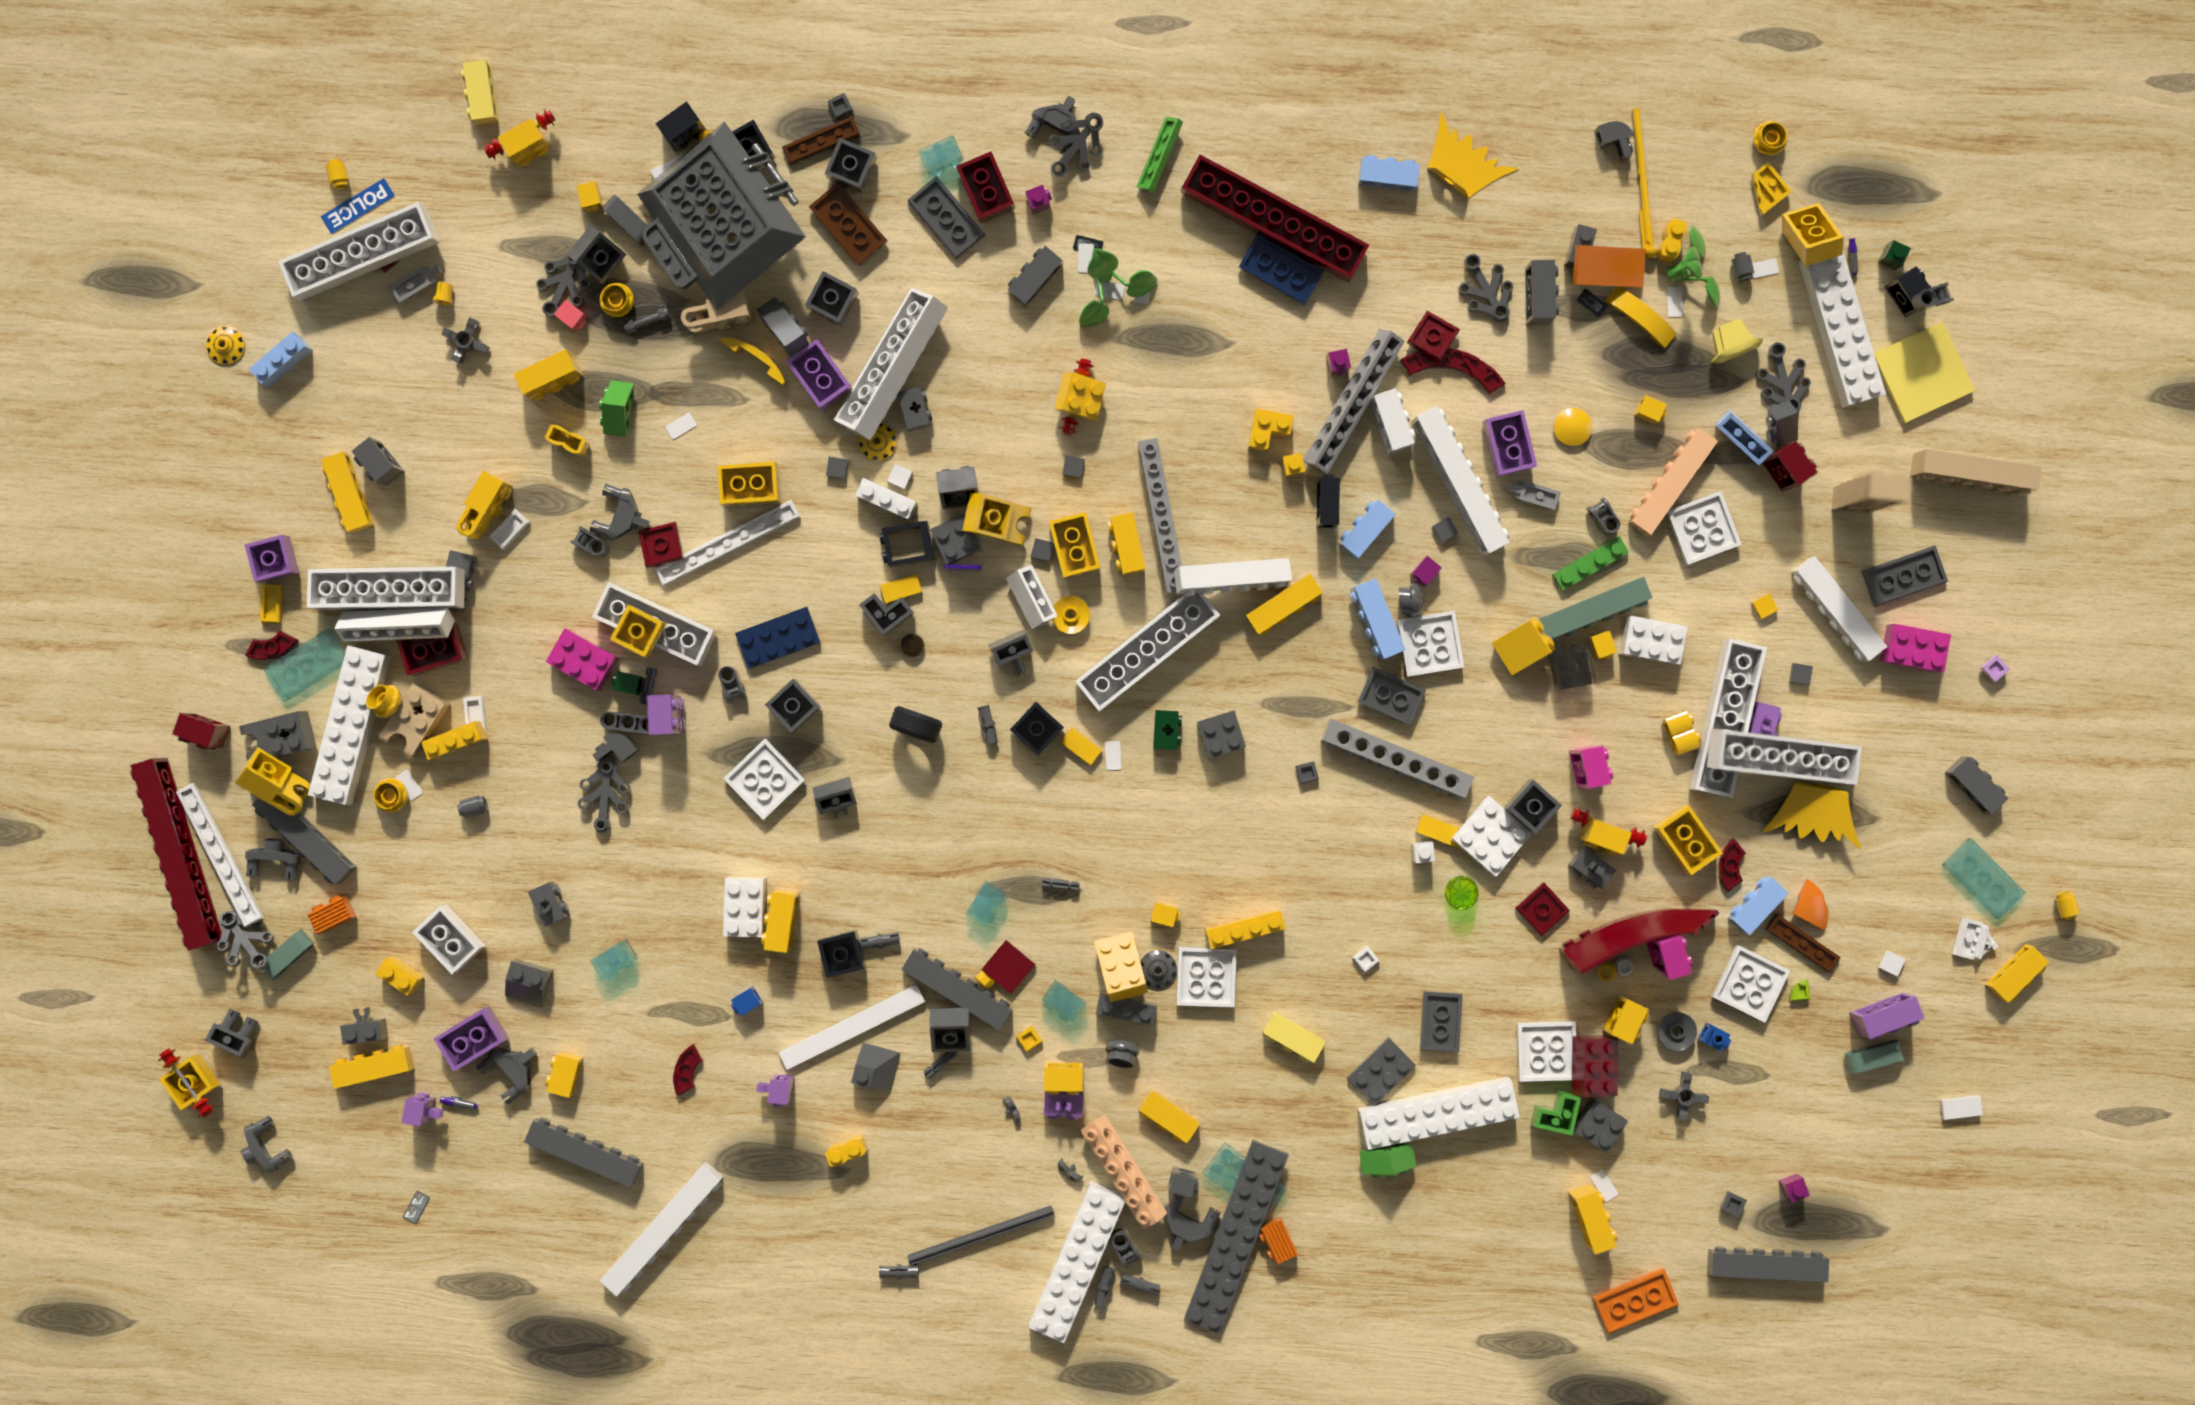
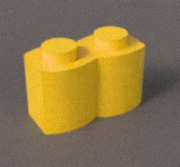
M1673 218L1665 225L1661 236L1662 242L1657 248V260L1671 263L1677 258L1681 251V240L1687 230V223L1685 221Z
M550 425L545 436L550 443L557 447L565 448L577 456H585L590 446L589 441L582 436L570 433L558 425Z
M1682 711L1662 719L1664 729L1675 755H1682L1700 747L1701 737L1693 729L1694 719L1690 713Z
M857 1135L849 1138L846 1142L833 1144L827 1149L825 1156L829 1166L836 1167L845 1163L847 1159L860 1158L865 1154L868 1147L863 1135Z

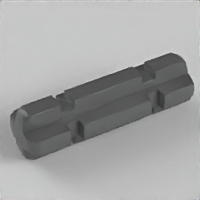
M652 667L646 668L645 675L647 676L644 677L641 690L642 695H640L639 703L648 705L647 696H650L653 692L654 677L657 675V669Z
M1051 878L1042 879V888L1063 891L1071 890V892L1079 891L1080 884L1077 881L1051 880Z
M949 1051L945 1053L946 1055L943 1054L932 1063L931 1067L929 1066L924 1070L925 1076L931 1079L935 1076L936 1072L938 1073L947 1066L950 1060L953 1061L957 1057V1053Z

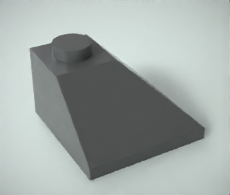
M863 1042L851 1083L868 1088L890 1090L900 1052Z

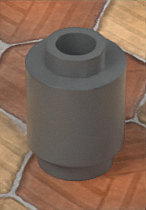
M1746 252L1735 254V258L1731 260L1735 278L1738 279V282L1753 279L1755 272L1751 255H1746Z
M477 795L461 800L457 809L460 816L468 819L484 814V811L488 810V804L484 796Z

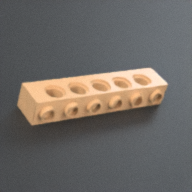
M1105 1114L1080 1130L1143 1230L1157 1223L1167 1214V1211Z

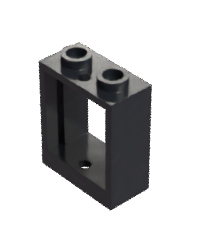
M1325 474L1324 477L1317 481L1316 528H1336L1339 525L1340 478H1335L1333 474Z
M927 520L882 528L879 538L881 545L885 546L886 552H882L884 564L888 563V567L935 560ZM921 528L925 555L893 560L888 533Z

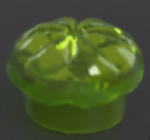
M1456 876L1447 883L1444 895L1447 903L1452 908L1467 910L1477 902L1479 889L1473 879L1467 876Z

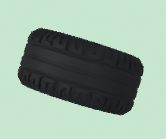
M897 706L892 714L889 727L895 731L933 744L939 737L942 722Z

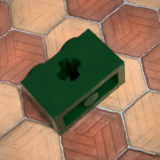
M1155 710L1153 749L1177 750V746L1181 745V735L1177 734L1178 727L1182 726V715H1179V711ZM1167 724L1170 725V728H1173V733L1170 732L1169 736L1166 735V732H1162L1163 727L1165 728Z

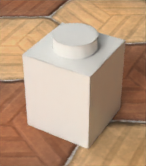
M1433 842L1411 843L1412 860L1414 863L1435 861Z

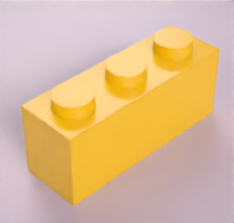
M473 721L421 743L427 759L434 760L488 739V736L481 721Z
M2025 944L1985 985L2001 1001L2006 1003L2013 1002L2018 998V993L2023 988L2025 989L2032 984V979L2036 975H2040L2045 971V966L2049 961L2034 946Z
M1153 1089L1150 1090L1139 1106L1140 1115L1148 1121L1150 1119L1155 1121L1159 1129L1164 1132L1168 1130L1173 1134L1172 1137L1180 1143L1182 1141L1188 1143L1200 1125L1197 1119Z

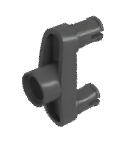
M267 838L264 840V848L245 851V859L247 860L246 876L259 877V860L284 861L286 863L285 880H297L300 855L297 852L282 849V839Z
M267 1115L254 1124L250 1123L244 1127L245 1137L249 1146L243 1148L241 1154L247 1164L250 1165L258 1161L268 1173L272 1174L278 1170V1167L293 1160V1156L289 1155L284 1158V1156L291 1153L289 1149H285V1151L274 1157L270 1156L260 1138V1133L275 1126L273 1121L265 1124L272 1120Z

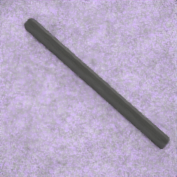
M1047 1206L908 1255L909 1264L915 1265L1054 1217L1053 1207Z

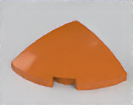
M1806 879L1791 914L1825 931L1828 922V907L1826 906L1824 895L1812 881Z

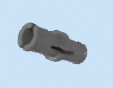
M990 706L978 707L981 719L980 727L983 728L986 745L997 743L998 739L994 727L996 724L992 719Z
M899 932L883 935L878 933L877 936L860 938L861 949L876 947L881 949L883 946L900 944Z
M897 1264V1266H879V1278H896L901 1280V1278H918L919 1275L918 1265L901 1266V1264Z
M1103 1267L1100 1282L1097 1284L1098 1291L1094 1302L1095 1306L1106 1308L1109 1292L1112 1291L1111 1284L1115 1269L1112 1267Z
M1125 1273L1122 1274L1121 1286L1135 1289L1138 1293L1142 1291L1157 1297L1160 1284L1145 1281L1142 1277L1136 1278Z

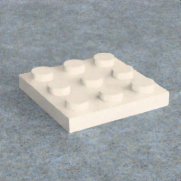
M1722 491L1667 512V517L1686 565L1742 545Z
M1455 611L1397 620L1399 635L1406 649L1402 651L1406 677L1464 668Z
M764 739L723 778L762 820H765L805 781L799 772L767 739Z
M1488 795L1451 840L1493 877H1496L1532 833Z
M1736 945L1712 997L1762 1022H1766L1790 970Z
M1178 947L1176 1005L1235 1007L1237 950Z
M1575 1021L1517 1023L1518 1081L1572 1080V1036H1576Z

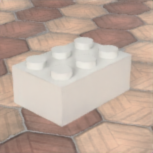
M1396 388L1374 395L1370 400V405L1388 455L1410 448L1415 443L1414 440H1416L1414 430L1410 429L1408 425L1410 421L1408 412L1404 411L1402 407V395L1400 392L1397 393Z
M1627 616L1625 618L1619 655L1671 665H1681L1688 627Z
M725 878L723 936L762 937V934L765 933L764 919L766 915L767 878Z
M447 904L439 906L412 932L451 974L458 973L486 946Z

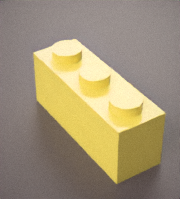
M486 60L463 63L464 70H461L463 81L466 82L467 88L464 89V95L469 102V108H467L468 118L476 125L499 122L491 65Z
M1273 1012L1263 1030L1267 1040L1274 1044L1276 1041L1283 1044L1281 1048L1289 1053L1295 1051L1299 1054L1298 1058L1306 1063L1309 1060L1314 1063L1326 1043L1321 1038L1276 1012Z

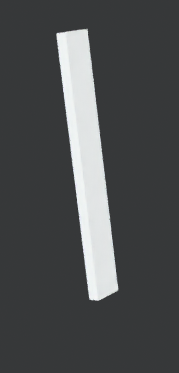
M789 500L683 554V560L661 565L655 568V571L662 585L666 586L800 518V515L793 501Z
M191 783L180 789L176 793L244 927H249L264 919L196 783Z
M918 984L780 1051L779 1055L788 1070L924 1003L925 998Z

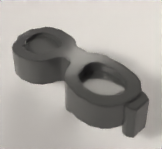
M1009 1096L1002 1098L1010 1107L1009 1110L1005 1111V1114L1013 1112L1015 1124L1021 1122L1020 1113L1013 1100Z
M1063 1158L1057 1163L1059 1171L1062 1174H1066L1069 1180L1080 1182L1084 1177L1073 1171L1075 1164H1072L1069 1168L1063 1161Z

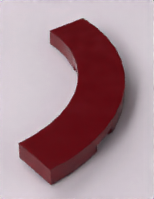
M1449 348L1440 362L1421 351L1400 359L1409 376L1432 368L1453 369L1472 377L1486 390L1488 395L1506 384L1490 365L1470 353Z

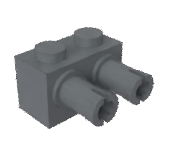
M229 1008L222 1023H219V1025L214 1023L204 1041L244 1059L254 1042L250 1040V1035L258 1021L247 1016L240 1031L235 1033L232 1028L241 1013Z

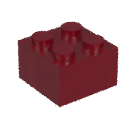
M179 713L172 735L177 736V740L184 743H197L196 747L215 750V748H223L230 725L196 713Z

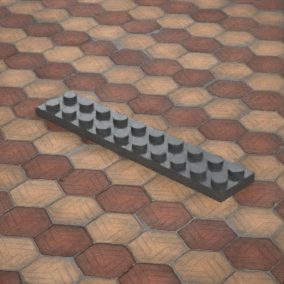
M1252 1139L1185 1313L1184 1320L1217 1333L1221 1332L1289 1153Z

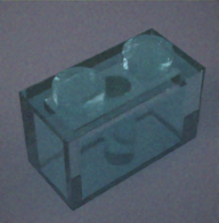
M953 135L918 151L929 176H938L944 172V169L948 167L955 168L964 160Z
M986 880L966 915L984 926L987 923L991 924L997 915L994 913L997 906L1002 907L1007 899L1004 896L1006 892Z
M625 939L591 959L590 962L601 980L605 978L611 980L619 975L617 971L622 968L625 971L635 965L634 961L639 958L628 940Z
M1056 979L1041 999L1044 1001L1043 1005L1050 1011L1055 1009L1059 1012L1058 1016L1065 1022L1070 1020L1072 1023L1086 1005L1085 1000Z

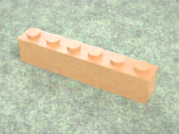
M1701 428L1694 431L1691 430L1687 434L1684 446L1680 445L1674 453L1676 456L1672 462L1669 461L1664 466V474L1661 478L1658 476L1651 485L1654 488L1650 493L1647 492L1640 500L1642 504L1639 509L1635 508L1630 514L1631 520L1628 524L1645 536L1652 535L1718 441Z

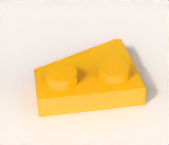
M1769 162L1751 175L1761 216L1792 192Z

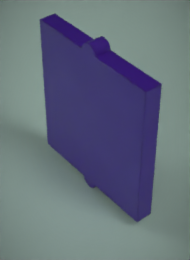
M945 565L944 570L981 571L982 566Z

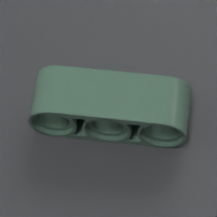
M300 929L267 957L269 963L263 972L270 980L276 979L315 943Z
M1899 1040L1886 1041L1844 1054L1850 1074L1868 1071L1904 1060Z

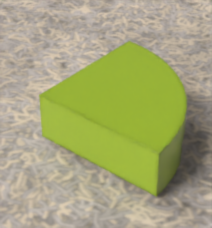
M1802 980L1794 985L1789 995V1001L1810 1000L1809 980Z

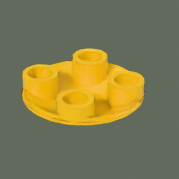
M1578 408L1563 410L1558 414L1554 422L1556 439L1568 446L1583 444L1588 440L1592 432L1590 417Z

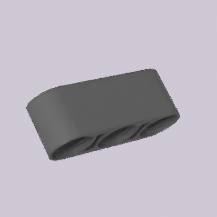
M614 194L601 208L642 246L645 243L643 231L648 225Z
M605 712L600 717V723L606 729L649 734V731L644 726L648 716ZM610 715L615 719L614 724L611 726L606 721ZM629 717L634 721L631 728H628L625 724Z

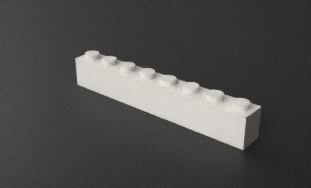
M705 1162L602 1277L600 1282L616 1297L620 1292L625 1294L632 1286L629 1282L633 1278L637 1280L645 1271L642 1269L646 1263L650 1265L657 1258L655 1253L659 1248L663 1251L670 1243L668 1238L672 1234L676 1236L682 1230L683 1226L681 1224L686 1219L689 1222L696 1214L694 1209L698 1205L702 1207L709 1199L707 1197L710 1191L715 1193L722 1185L719 1181L723 1176Z

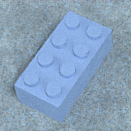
M1375 578L1352 588V593L1349 596L1353 605L1356 604L1359 609L1357 616L1360 622H1364L1366 626L1364 632L1367 639H1371L1373 643L1371 649L1375 658L1378 657L1379 660L1405 651L1406 649L1377 579Z

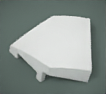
M1962 917L1952 954L1972 960H1980L1982 955L1991 949L1995 950L1998 948V944L1996 941H1993L1989 932V926L1984 925L1982 922Z

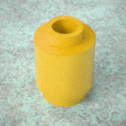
M339 159L329 160L325 168L330 185H332L333 189L348 187L349 178L345 163Z
M2072 891L2057 893L2055 901L2060 917L2065 918V920L2076 919L2077 915L2080 914L2076 896L2073 895Z

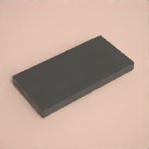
M937 176L907 200L956 260L986 236Z
M1936 545L1861 571L1874 607L1948 582Z

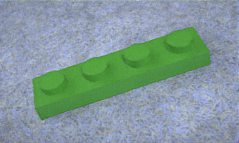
M1165 117L1136 186L1138 189L1149 192L1155 191L1183 124V121L1179 118Z
M1618 536L1552 575L1561 591L1628 554L1629 551L1621 537Z

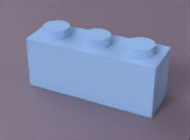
M1367 155L1362 158L1360 163L1358 185L1415 191L1418 185L1420 164H1416L1413 160L1400 162L1396 161L1395 158H1385L1383 160L1377 159V156Z
M291 332L250 367L249 370L261 384L270 387L310 353L312 349L300 335Z
M1729 409L1716 422V426L1758 465L1773 452L1772 447L1732 410Z
M1379 499L1375 503L1371 501L1364 509L1367 511L1363 517L1359 515L1352 523L1354 528L1350 532L1346 530L1339 538L1342 540L1339 545L1356 560L1396 515Z
M1766 876L1759 879L1756 883L1757 887L1745 894L1743 897L1744 901L1730 911L1731 915L1728 919L1744 934L1751 935L1789 894L1772 877Z

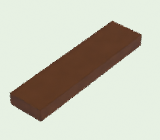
M849 117L784 145L782 148L791 166L835 147L839 138L849 141L860 136L853 117Z
M1776 913L1765 928L1769 933L1828 973H1831L1841 958Z

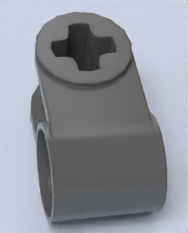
M1945 282L1918 293L1912 299L1913 307L1918 311H1923L1954 301L1947 287L1949 283ZM1922 296L1926 298V304L1922 302Z
M1603 497L1594 506L1587 507L1590 517L1604 535L1610 536L1620 529V521L1606 498ZM1607 521L1614 524V530L1607 529Z
M579 526V532L575 539L570 541V543L600 558L607 556L610 551L608 543L582 526ZM601 543L602 550L601 552L596 553L595 547L597 544Z
M733 666L721 668L718 676L728 704L741 697L747 698L746 690L737 669ZM727 669L733 672V677L730 680L724 677V672Z
M1123 1229L1113 1231L1111 1235L1112 1246L1124 1268H1128V1265L1136 1260H1141L1142 1256L1127 1232ZM1118 1236H1123L1125 1241L1117 1243L1115 1239Z

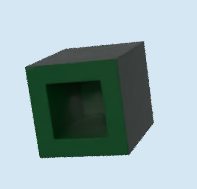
M1893 240L1885 246L1878 262L1896 270L1903 266L1911 248Z
M617 671V675L614 674L612 679L613 690L640 695L644 677Z

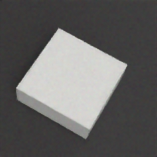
M895 464L887 482L906 489L913 472Z
M1368 946L1352 957L1364 973L1379 962V959Z
M1886 950L1878 968L1898 977L1906 959Z

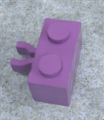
M1755 702L1748 733L1777 736V731L1775 730L1777 723L1779 724L1782 718L1781 707Z
M775 1074L770 1079V1083L759 1082L756 1092L769 1093L768 1103H773L772 1106L784 1107V1105H787L792 1100L794 1076Z
M1045 1091L1044 1115H1048L1047 1118L1059 1119V1116H1066L1068 1120H1078V1117H1082L1084 1091L1079 1092L1078 1095H1069L1067 1091H1059V1094L1051 1095L1048 1094V1091Z
M418 1092V1094L412 1095V1097L405 1100L401 1123L422 1126L431 1121L432 1118L440 1119V1117H443L444 1109L434 1108L435 1097H430L429 1093Z

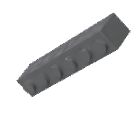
M259 798L252 803V806L255 808L254 811L260 817H265L269 821V826L275 831H279L287 843L293 844L300 856L311 861L310 865L315 870H320L325 875V880L330 884H341L357 867L300 812L293 816L288 815ZM288 801L289 806H290V807H294V806Z
M913 949L901 970L962 1008H969L970 1013L1000 1031L1012 1012L1009 1002L1002 998L1000 1001L994 998L995 994L986 988L981 990L977 987L978 983L970 978L965 980L961 977L962 973L954 968L949 970L940 959L935 958L933 960L928 957L929 953L924 949Z
M540 1117V1119L536 1118L533 1120L524 1143L630 1188L635 1184L643 1162L639 1161L638 1157L634 1155L626 1156L622 1154L620 1149L611 1147V1149L607 1148L603 1142L586 1139V1135L576 1132L574 1134L563 1125L555 1126L551 1124L549 1119Z
M1716 1246L1715 1249H1708L1707 1272L1714 1277L1828 1282L1829 1258L1823 1255L1822 1252L1811 1251V1254H1804L1803 1251L1792 1250V1253H1784V1250L1779 1249L1765 1252L1764 1249L1760 1248L1746 1251L1745 1248L1735 1247L1734 1250H1726V1247Z

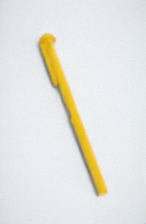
M1640 108L1632 109L1638 163L1637 175L1640 176L1642 210H1639L1643 249H1646L1645 257L1654 258L1658 253V249H1654Z

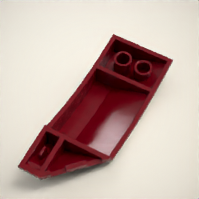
M1664 908L1636 913L1610 921L1592 930L1586 929L1579 933L1580 937L1577 939H1569L1562 943L1563 947L1559 948L1570 969L1584 974L1613 956L1646 942L1687 933L1697 936L1700 933L1698 928H1705L1711 922L1710 919L1718 916L1720 913L1715 909Z

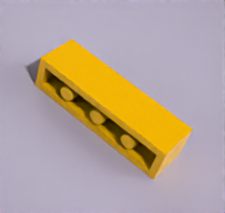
M342 451L321 459L323 463L321 469L324 475L328 477V489L331 494H334L336 500L334 505L341 514L342 519L340 522L343 529L347 532L355 533L374 526L350 455Z
M1310 573L1247 614L1245 618L1257 635L1261 633L1264 636L1273 630L1271 626L1278 623L1280 626L1289 620L1287 616L1294 612L1297 615L1305 609L1303 605L1310 602L1312 605L1320 600L1319 595L1323 592Z
M1276 909L1209 927L1205 931L1211 949L1286 928L1281 910Z
M400 1044L390 1047L391 1050L384 1052V1049L372 1051V1055L365 1056V1053L354 1055L353 1060L347 1061L346 1058L334 1060L335 1064L328 1066L333 1089L414 1069L410 1047H403Z

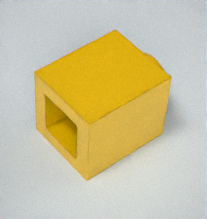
M595 181L576 185L581 208L588 213L598 212L603 206L599 185Z
M1645 395L1641 398L1634 415L1652 424H1656L1664 420L1667 414L1665 410L1667 404Z
M1302 453L1281 458L1285 478L1302 475L1306 472Z
M1610 631L1588 637L1595 659L1601 658V661L1613 658L1612 654L1617 653Z
M1155 901L1151 922L1174 927V923L1178 924L1181 913L1177 912L1178 907Z

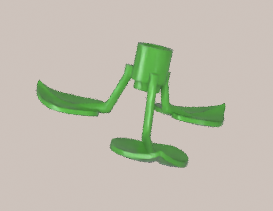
M1693 225L1689 234L1692 247L1689 248L1683 261L1667 268V275L1671 282L1683 279V281H1704L1707 294L1715 310H1718L1720 302L1719 286L1712 276L1709 278L1702 277L1700 258H1704L1706 247L1701 233ZM1692 273L1695 277H1688V275Z
M1094 248L1087 271L1089 276L1095 278L1098 282L1100 302L1094 300L1084 307L1079 318V325L1082 327L1095 326L1102 323L1108 317L1109 308L1107 305H1104L1102 281L1108 282L1114 276L1123 285L1128 287L1126 290L1128 296L1141 297L1152 290L1157 282V277L1150 271L1140 270L1130 277L1129 282H1126L1114 272L1119 264L1117 257L1108 251Z

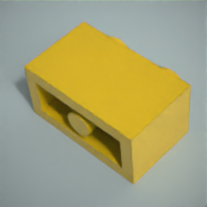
M393 956L385 958L375 973L376 976L407 996L413 994L424 979L422 975Z
M563 1052L553 1056L550 1065L553 1068L552 1073L548 1075L546 1080L547 1092L568 1098L573 1096L583 1058Z

